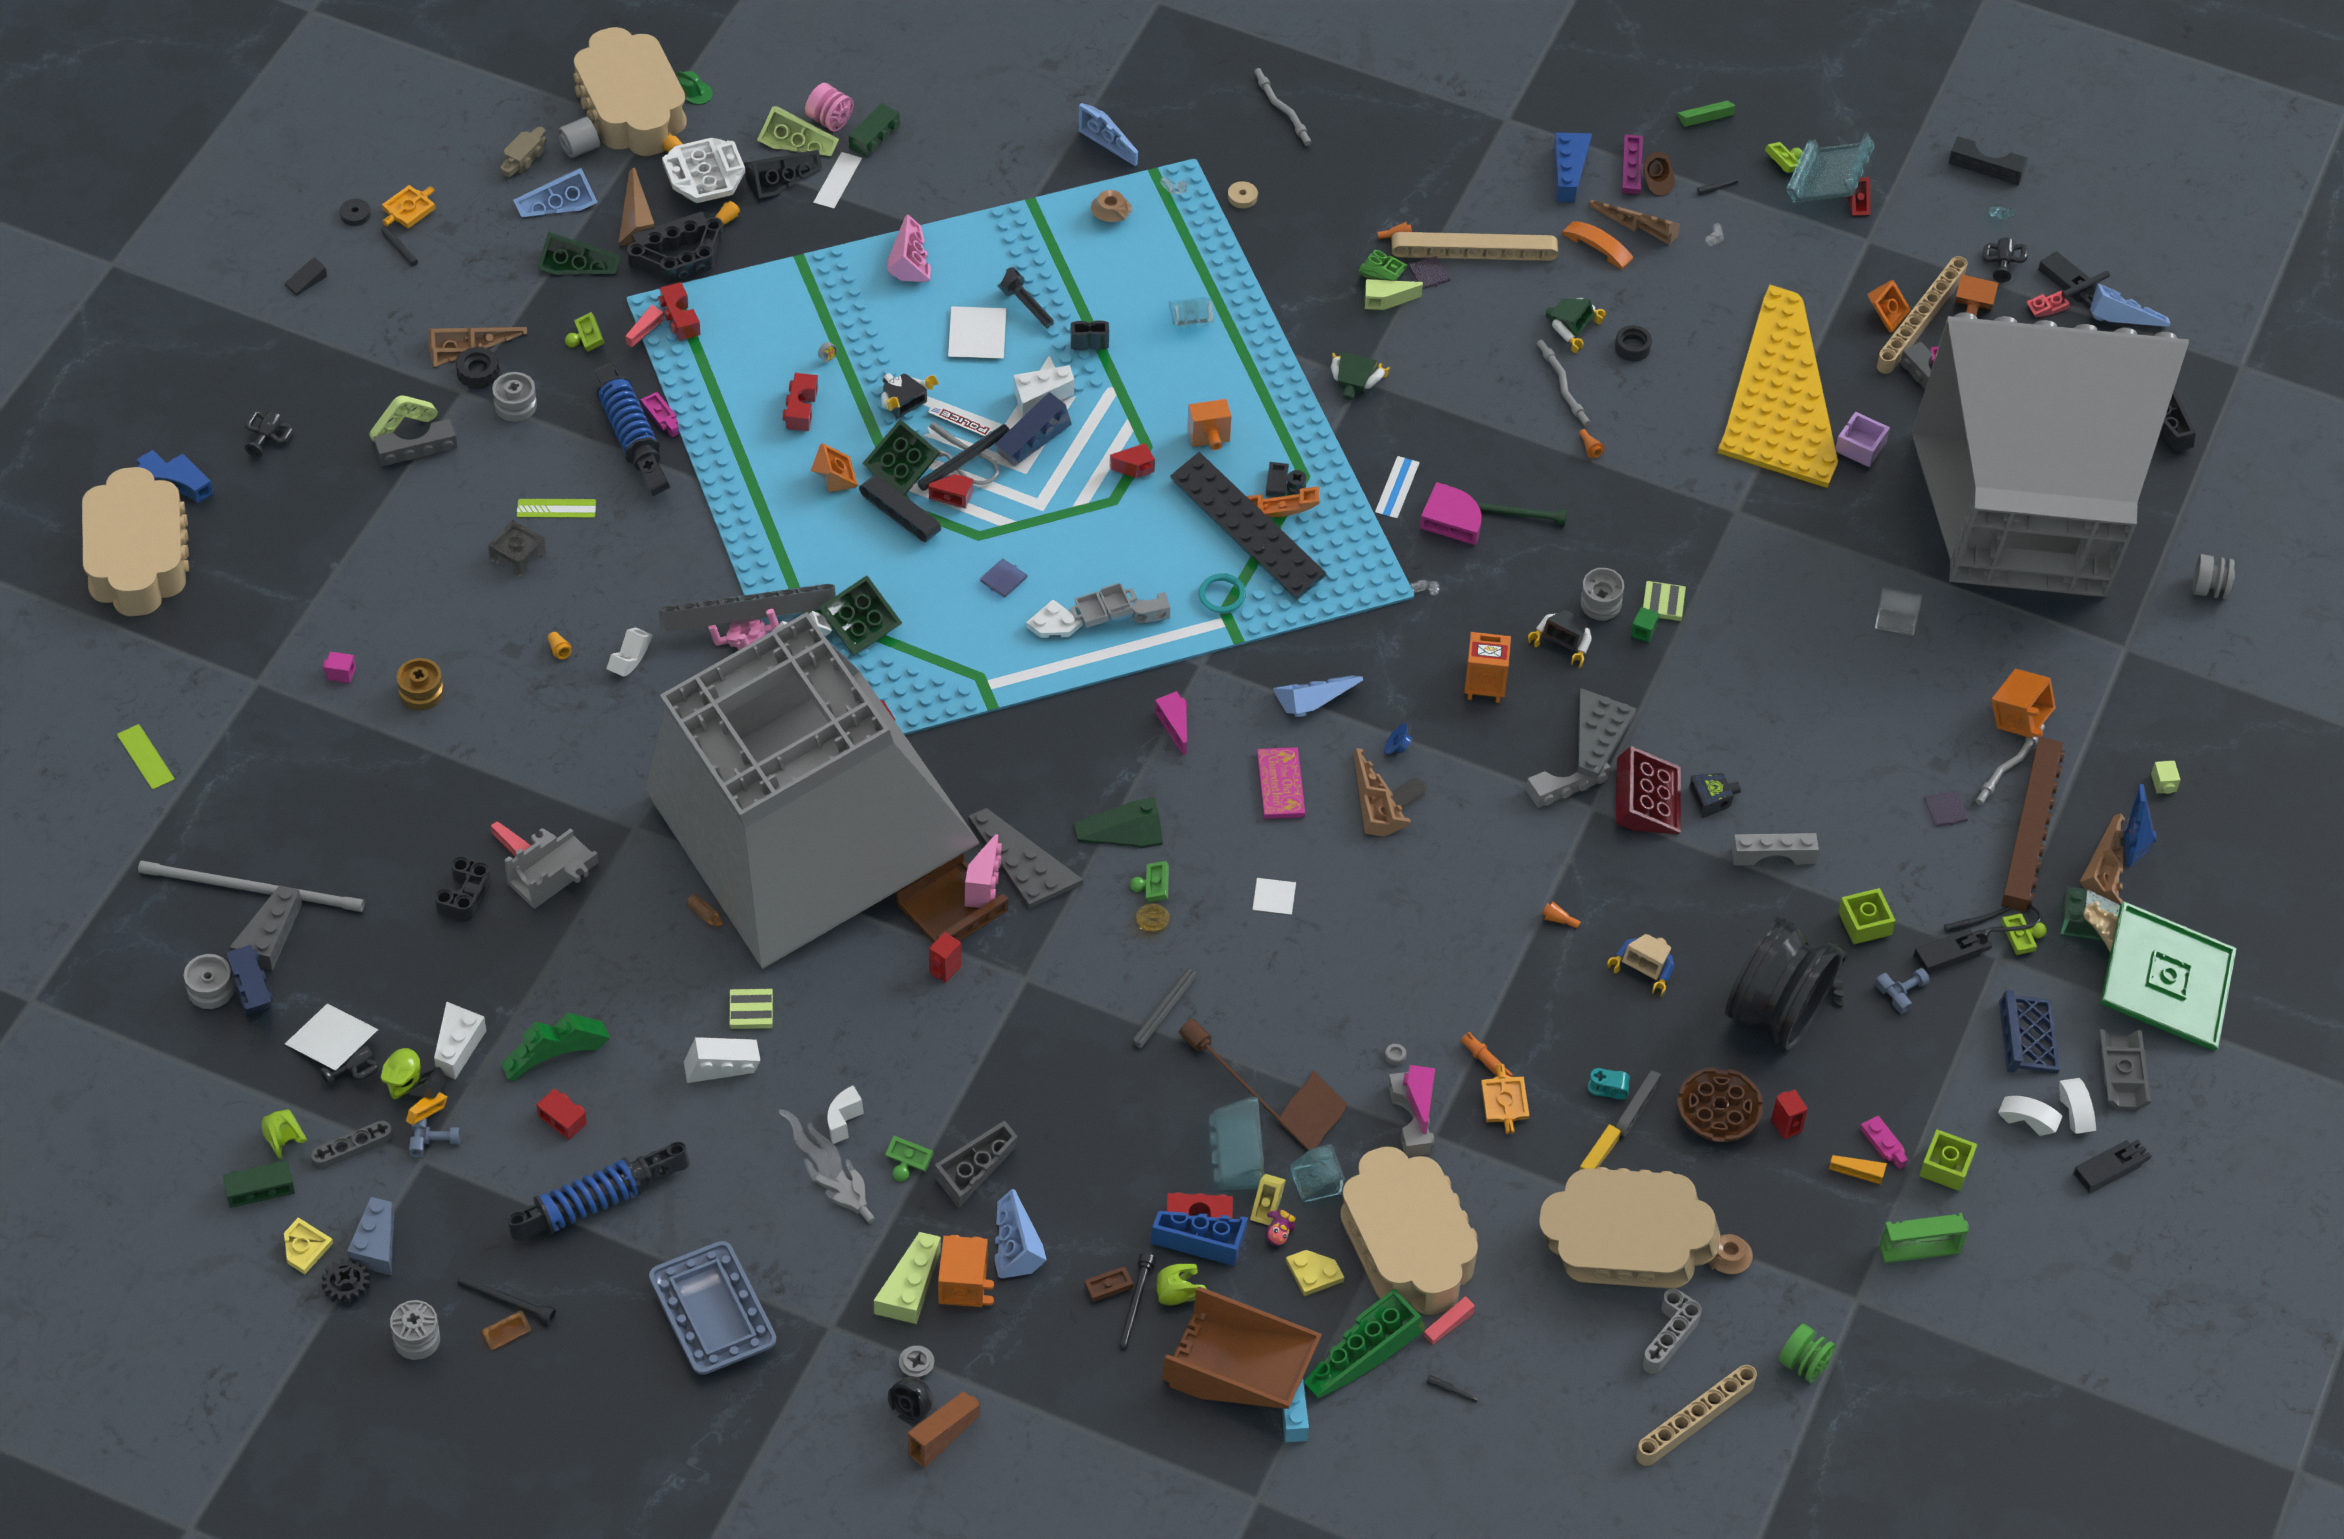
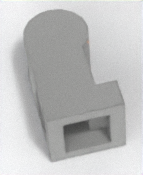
M1165 592L1157 594L1156 599L1147 601L1137 600L1132 605L1134 612L1132 613V618L1137 623H1149L1170 618V605Z

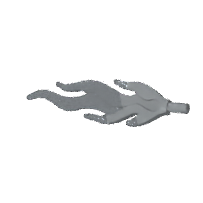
M780 1109L779 1113L787 1118L792 1125L796 1146L808 1154L818 1167L819 1172L815 1170L808 1159H804V1164L812 1179L820 1186L829 1189L826 1190V1196L832 1202L857 1214L860 1213L868 1224H872L876 1218L867 1208L863 1178L854 1169L850 1160H846V1168L852 1181L847 1179L843 1172L840 1155L835 1145L817 1132L811 1122H808L809 1134L821 1148L815 1146L804 1134L798 1118L792 1113Z

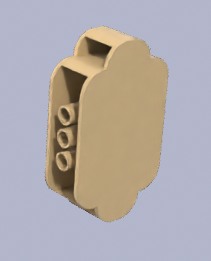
M618 27L607 28L594 33L589 40V47L576 54L574 58L575 73H573L576 83L575 93L577 97L581 98L582 108L587 110V117L593 122L597 134H599L602 142L607 147L612 149L630 148L633 153L641 156L655 155L664 152L663 142L669 134H678L686 127L687 119L682 109V105L685 102V93L660 43L655 37L648 34L631 35L627 30Z
M123 468L113 472L108 477L106 485L96 486L88 490L82 499L83 567L88 575L89 593L99 602H113L115 609L123 615L140 616L150 614L160 606L162 598L178 594L186 584V572H189L188 560H185L189 557L188 545H185L186 541H188V531L186 529L188 519L187 514H183L185 513L184 501L181 502L178 488L173 483L164 480L155 481L152 473L144 468Z
M1381 1147L1367 1152L1359 1162V1175L1350 1178L1344 1186V1204L1341 1208L1340 1217L1377 1296L1381 1299L1395 1288L1418 1313L1436 1315L1450 1310L1458 1301L1460 1286L1466 1284L1473 1276L1478 1243L1476 1231L1474 1228H1470L1467 1213L1465 1210H1461L1459 1197L1456 1193H1453L1449 1177L1444 1175L1437 1162L1428 1157L1417 1156L1408 1159L1404 1152L1394 1147Z
M1605 1167L1582 1169L1571 1175L1566 1183L1565 1191L1550 1195L1541 1207L1540 1227L1549 1249L1561 1257L1567 1274L1575 1281L1582 1283L1669 1289L1679 1288L1691 1280L1695 1265H1703L1710 1262L1719 1250L1720 1231L1712 1208L1698 1199L1695 1186L1689 1178L1670 1171L1652 1173L1649 1170L1636 1172L1625 1168L1609 1170Z

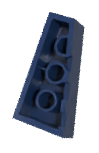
M1052 393L1046 394L995 443L998 454L1014 466L1022 462L1072 424L1066 404Z

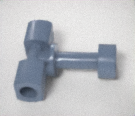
M1919 968L1912 973L1911 979L1904 983L1899 981L1894 983L1887 973H1884L1876 978L1875 985L1883 995L1889 994L1893 999L1891 1004L1900 1014H1903L1912 1005V1002L1906 996L1907 990L1915 985L1922 987L1929 983V976L1924 969Z
M426 1117L412 1125L414 1137H410L409 1153L411 1157H423L424 1144H429L430 1140H450V1144L459 1145L460 1127H451L450 1131H430V1127H426Z

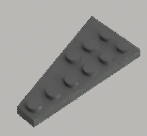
M1580 688L1578 773L1597 780L1632 721L1637 708Z
M985 808L968 816V821L985 845L995 834L999 835L998 843H1002L1000 867L1029 909L1083 885L1081 877L989 809Z

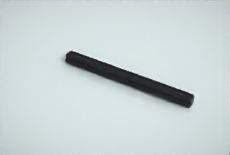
M1002 424L920 479L918 487L925 491L929 488L930 483L943 479L998 442L1010 430L1006 424Z

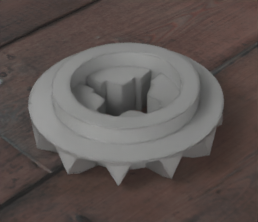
M911 1346L901 1353L899 1366L902 1373L907 1374L908 1377H917L919 1379L921 1376H928L929 1372L933 1370L934 1356L929 1349L923 1346ZM920 1357V1364L913 1368V1362H916Z

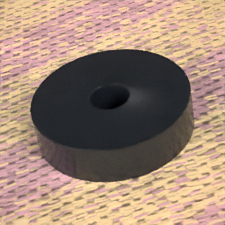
M362 199L347 200L340 207L341 220L351 226H359L366 223L371 216L369 204Z

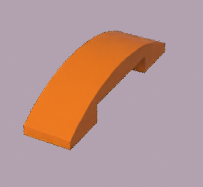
M1573 221L1562 231V235L1577 243L1579 240H1582L1608 256L1607 261L1621 270L1633 260L1632 254L1619 241L1593 225Z
M1319 486L1300 489V494L1263 499L1262 494L1247 497L1268 517H1283L1307 511L1320 504Z

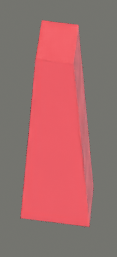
M651 305L627 333L626 344L633 347L664 320L663 311Z
M498 821L491 825L492 834L514 856H516L515 852L520 848L524 852L531 847L529 843Z
M1465 1296L1424 1331V1337L1434 1345L1474 1314L1475 1305Z

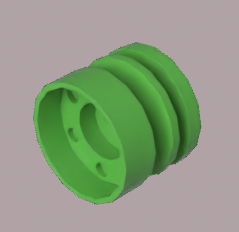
M1803 1323L1786 1342L1778 1361L1790 1370H1793L1800 1364L1798 1375L1802 1377L1806 1374L1805 1380L1812 1383L1829 1365L1836 1344L1832 1341L1826 1344L1827 1339L1824 1336L1814 1342L1817 1332Z

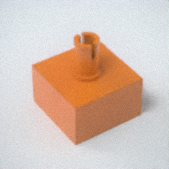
M1961 274L1955 302L1968 305L1966 313H1972L1976 317L1979 308L1992 311L1998 283Z
M1227 399L1188 405L1187 431L1192 447L1210 444L1211 450H1219L1223 442H1230L1232 416Z

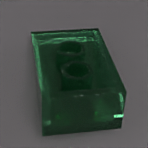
M2066 886L2062 899L2060 934L2103 940L2095 928L2085 920L2084 910L2089 904L2099 902V908L2105 910L2106 913L2113 912L2114 916H2118L2120 905L2088 889Z

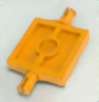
M410 185L405 187L382 204V210L389 215L382 220L383 224L388 226L392 222L397 221L409 229L436 209L435 203L428 199V196L435 192L434 188L429 186L424 191H419Z
M1500 1064L1496 1065L1497 1077L1481 1080L1486 1122H1504L1505 1133L1509 1134L1510 1132V1134H1513L1515 1132L1513 1121L1529 1119L1524 1076H1506L1505 1065L1501 1064L1500 1067Z

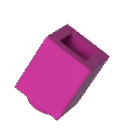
M330 652L328 659H325L323 662V671L326 672L327 680L351 683L356 668L354 655Z

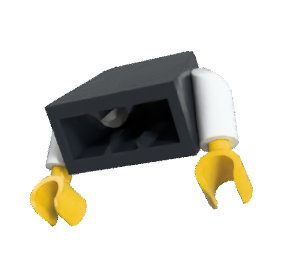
M892 374L885 375L882 380L884 383L883 393L881 394L882 408L892 411L898 419L927 402V389L932 390L934 385L939 384L936 376L930 375L925 380H920L907 374H902L896 378Z
M1562 610L1556 614L1546 615L1537 626V631L1531 632L1528 635V642L1530 643L1536 639L1534 647H1538L1542 634V636L1574 652L1577 650L1578 653L1572 656L1571 665H1573L1575 660H1579V668H1581L1584 661L1583 654H1586L1592 638L1590 630L1587 628L1588 621L1584 619L1583 615Z

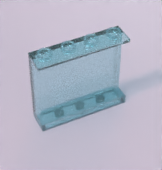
M1864 134L1861 143L1819 148L1815 139L1808 140L1787 186V191L1793 203L1853 196L1870 155L1874 150V142L1869 134Z

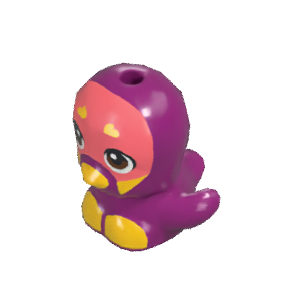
M1282 1209L1270 1211L1267 1217L1274 1220L1267 1228L1265 1237L1269 1243L1280 1246L1286 1242L1289 1232L1295 1229L1294 1221L1296 1217Z

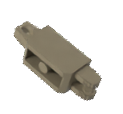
M537 127L531 133L527 131L521 132L504 149L505 161L500 167V173L511 177L516 172L522 174L543 153V146L547 141L545 137L546 130L543 127Z

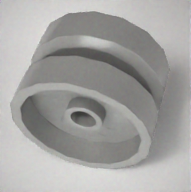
M509 372L499 376L494 381L492 387L495 412L499 417L506 421L517 422L523 421L535 413L537 408L534 381L530 376L520 372Z
M216 954L200 955L192 959L185 967L183 976L188 997L195 1006L202 1009L218 1008L227 1003L233 996L234 983L230 966L223 957Z

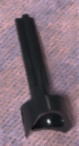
M1014 267L1008 268L1003 280L997 287L1006 296L1015 294L1046 329L1053 326L1054 320L1024 289V277Z

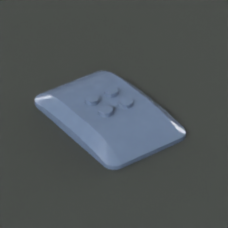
M719 1241L651 1269L649 1273L650 1282L687 1359L696 1373L708 1374L766 1351L776 1344V1334L729 1243Z

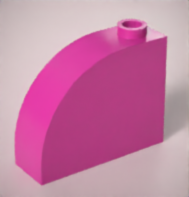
M1436 482L1421 515L1420 528L1476 545L1481 527V511L1478 504L1464 491Z

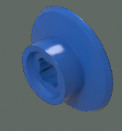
M1406 723L1399 725L1392 732L1384 748L1385 754H1391L1394 751L1403 753L1408 748L1412 738L1407 734L1408 725Z

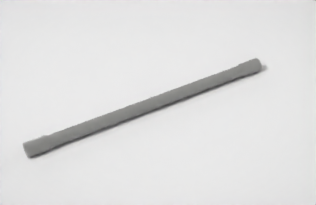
M140 861L138 866V872L143 874L166 876L272 895L278 888V885L169 867L147 861ZM300 890L301 900L337 906L362 912L364 909V899Z

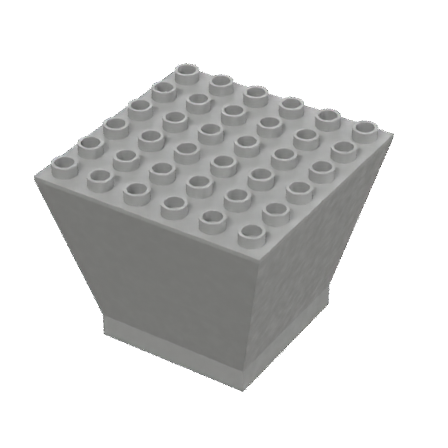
M1958 313L1954 317L1948 316L1912 430V438L1950 558L1949 582L2107 597L2137 525L2138 499L2185 357L2189 339H2179L2171 332H2160L2154 336L2138 335L2135 330L2130 328H2120L2114 332L2097 331L2095 326L2089 324L2077 325L2074 328L2057 327L2056 323L2048 320H2041L2034 324L2017 323L2016 319L2007 316L1998 317L1994 321L1977 319L1972 313Z
M808 612L660 695L665 711L645 791L762 969L979 844L978 839L859 669L826 639Z

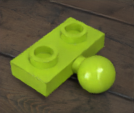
M1781 142L1767 144L1765 151L1785 172L1801 170L1803 164L1800 161L1803 159L1804 153L1800 148H1793L1789 151Z
M592 312L574 320L579 331L578 334L569 333L565 337V344L571 348L577 347L582 340L587 352L604 344L603 337Z
M2022 913L2002 917L2001 920L2003 927L2027 925ZM2039 922L2032 928L2008 931L2006 934L2015 954L2020 955L2036 951L2037 945L2033 937L2037 939L2044 937L2047 929L2043 923Z

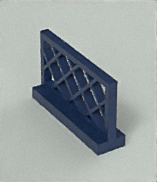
M2006 990L1999 1000L2007 1072L2025 1069L2059 1073L2060 1065L2052 1001L2049 999L2014 995V991ZM2017 1003L2024 1004L2028 1009L2023 1012L2017 1007ZM2037 1005L2046 1006V1013L2044 1015L2035 1008ZM2031 1011L2039 1019L2034 1022L2026 1014ZM2021 1018L2030 1025L2026 1030L2019 1024ZM2042 1021L2048 1026L2049 1030L2045 1032L2037 1024ZM2032 1028L2041 1035L2037 1040L2029 1033ZM2023 1036L2032 1043L2029 1047L2021 1042ZM2043 1038L2051 1046L2048 1050L2040 1043ZM2035 1046L2043 1054L2038 1057L2030 1049ZM2027 1054L2034 1062H2023V1055ZM2045 1056L2053 1062V1066L2045 1064L2042 1059Z

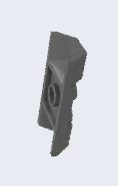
M2100 1029V1052L2108 1103L2116 1110H2139L2151 1103L2142 1030H2137L2128 1036L2109 1035L2104 1029Z

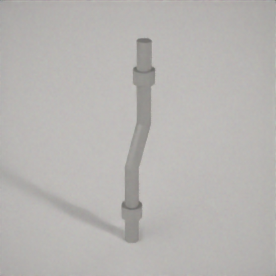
M1260 68L1255 69L1254 73L1259 80L1258 84L1265 91L1270 102L1289 115L1295 126L1296 134L1298 137H1301L1305 146L1311 145L1312 142L1307 135L1308 131L1301 124L1295 111L1276 98L1268 78L1264 76Z
M1539 340L1537 346L1542 351L1544 359L1550 362L1558 373L1561 394L1572 408V413L1580 419L1584 426L1590 425L1591 421L1586 416L1584 408L1575 401L1568 391L1566 371L1555 358L1556 354L1551 348L1547 347L1543 340Z
M2044 724L2040 728L2042 731L2045 728ZM2026 737V742L2019 753L1997 767L1989 781L1985 782L1982 786L1981 793L1976 799L1978 805H1983L1987 797L1992 795L1995 785L2004 772L2025 759L2032 746L2037 744L2039 737Z

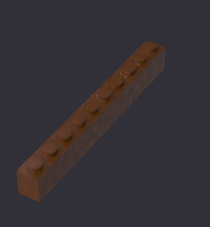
M2044 737L2038 738L2002 899V907L2010 906L2014 910L2026 912L2027 905H2032L2034 893L2031 892V889L2036 888L2038 877L2034 875L2035 872L2039 873L2041 866L2038 856L2042 857L2045 847L2041 842L2042 840L2046 841L2048 829H2045V825H2049L2052 814L2048 813V810L2053 808L2055 798L2051 796L2052 793L2056 794L2058 786L2055 777L2059 778L2062 766H2058V763L2063 762L2065 751L2061 750L2063 745L2061 741Z

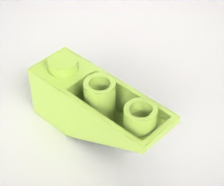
M1366 279L1365 309L1385 310L1420 298L1422 296L1423 282Z

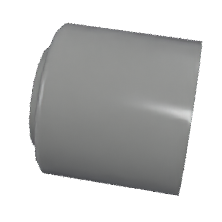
M586 116L558 129L560 145L564 152L572 159L600 147L597 131L591 120Z

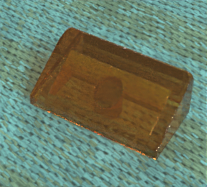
M520 1310L480 1330L490 1349L493 1350L531 1331V1328L523 1311Z

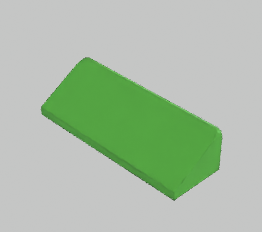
M1723 101L1678 112L1677 116L1683 126L1687 127L1732 116L1735 114L1736 106L1729 101Z

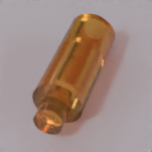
M694 893L687 899L686 905L709 925L714 924L716 927H719L723 921L719 918L720 914L698 894Z

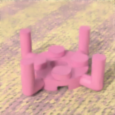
M774 609L766 611L770 621L769 625H765L760 618L732 622L729 625L730 629L727 635L720 637L716 625H709L708 628L714 644L720 646L729 643L730 647L733 648L734 646L740 650L762 638L767 633L772 632L779 624Z

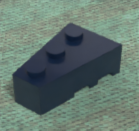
M248 945L226 952V958L245 1016L269 1009L273 997L270 989L267 990L265 981L267 979L264 970H260L257 962L260 961L257 949L253 950L252 946Z

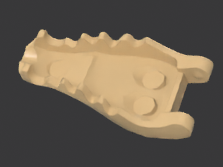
M2099 902L2091 903L2084 910V918L2095 928L2111 952L2118 916H2114L2113 912L2106 913L2105 910L2099 908Z

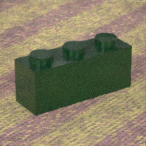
M881 103L849 134V149L867 158L872 152L877 150L883 141L885 142L893 131L899 128V112Z
M288 1160L283 1162L277 1161L265 1166H255L242 1171H232L229 1174L223 1175L230 1208L295 1194Z

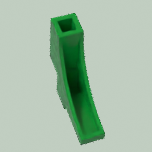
M566 1013L554 1026L535 1022L522 1035L524 1041L501 1062V1065L508 1080L515 1081L530 1068L557 1055L580 1050L597 1051L610 1039V1036L602 1021Z

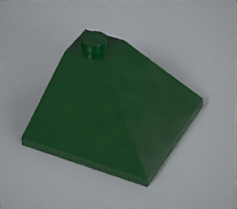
M899 419L862 464L905 496L941 453Z
M868 575L818 608L853 656L902 624Z

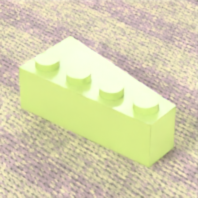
M922 1232L918 1233L874 1299V1314L917 1324L941 1251V1237Z

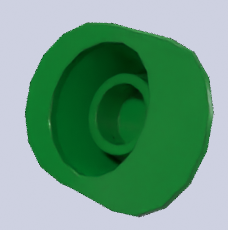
M678 71L677 79L685 93L686 101L701 105L711 100L713 96L711 87L701 81L695 72Z

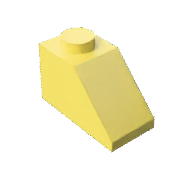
M1265 1174L1260 1179L1250 1220L1270 1225L1274 1219L1267 1217V1214L1270 1211H1277L1285 1179Z

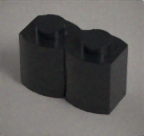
M1099 320L1090 323L1086 321L1070 323L1071 349L1087 350L1091 348L1094 350H1104L1109 348V322Z

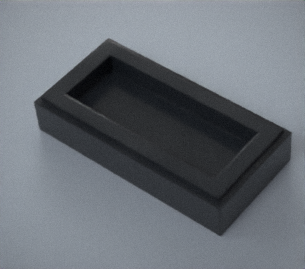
M1269 463L1265 496H1285L1289 464Z

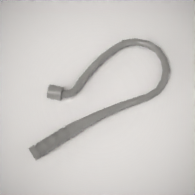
M932 422L930 424V429L952 444L964 450L969 447L937 423ZM938 450L941 453L938 457L946 456L948 460L952 459L949 453ZM980 453L977 456L990 461L995 466V474L990 479L985 481L973 480V484L985 485L992 483L997 478L999 466L994 459ZM960 468L956 469L961 476L968 477Z

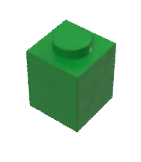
M1641 607L1632 624L1631 636L1649 643L1658 626L1660 613Z

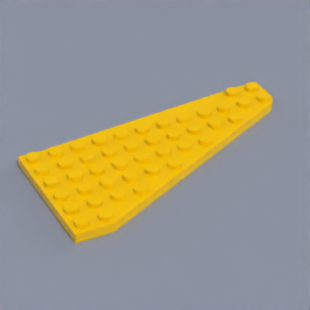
M1769 285L1760 309L1725 434L1717 453L1828 488L1836 470L1838 459L1804 302L1799 294Z

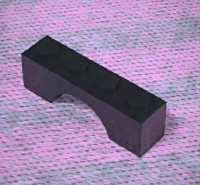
M1958 136L1951 150L1948 164L2019 185L2025 172L2028 158L2011 152L2001 158L1988 157L1977 149L1975 141Z

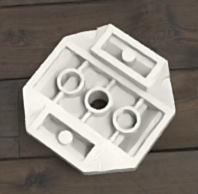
M708 138L678 145L662 158L672 188L685 196L690 202L700 203L733 195L745 173V166L735 142L729 140L726 142L721 139Z

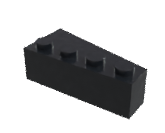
M2174 389L2160 434L2175 452L2194 447L2196 432Z

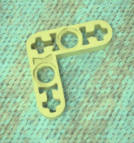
M403 395L398 396L392 401L372 428L369 436L374 442L375 436L394 432L404 417L429 422L437 416L438 411L430 402Z

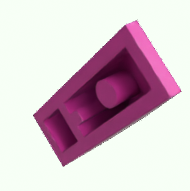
M1176 691L1155 700V713L1182 755H1185L1187 752V703Z
M1410 1065L1409 1073H1404L1403 1086H1407L1406 1096L1422 1133L1427 1134L1435 1068Z

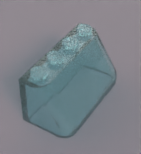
M1258 1096L1247 1097L1213 1110V1114H1209L1210 1127H1214V1132H1211V1145H1215V1150L1212 1151L1213 1164L1217 1163V1169H1214V1182H1218L1219 1190L1258 1189L1260 1179L1263 1177L1264 1162Z

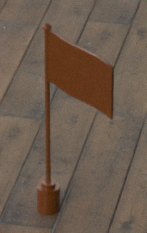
M1195 1019L1188 1020L1180 1028L1179 1034L1196 1051H1205L1207 1049L1310 1153V1157L1314 1158L1317 1156L1316 1149L1323 1137L1340 1120L1346 1110L1347 1103L1314 1070L1307 1083L1289 1101L1279 1117L1210 1047L1211 1035Z

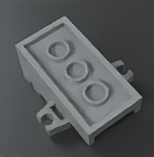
M542 828L539 830L541 838H537L535 834L531 836L533 842L531 847L524 852L520 848L515 852L516 856L514 859L509 856L504 860L508 885L534 909L571 882H580V876L584 874V877H587L589 875L588 870L599 863L598 853L596 851L591 852L574 836L571 828L558 838Z

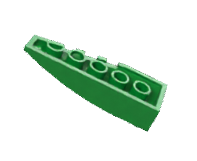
M1394 1288L1357 1317L1356 1323L1350 1330L1347 1329L1342 1335L1343 1339L1337 1346L1334 1345L1328 1357L1317 1365L1304 1381V1384L1317 1398H1320L1354 1381L1391 1357L1425 1331L1422 1317Z

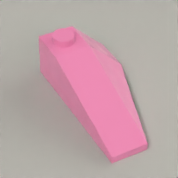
M908 214L903 220L891 250L887 269L892 276H896L900 281L928 282L930 280L931 267L930 264L926 263L925 259L928 257V254L922 246L925 242L922 228Z

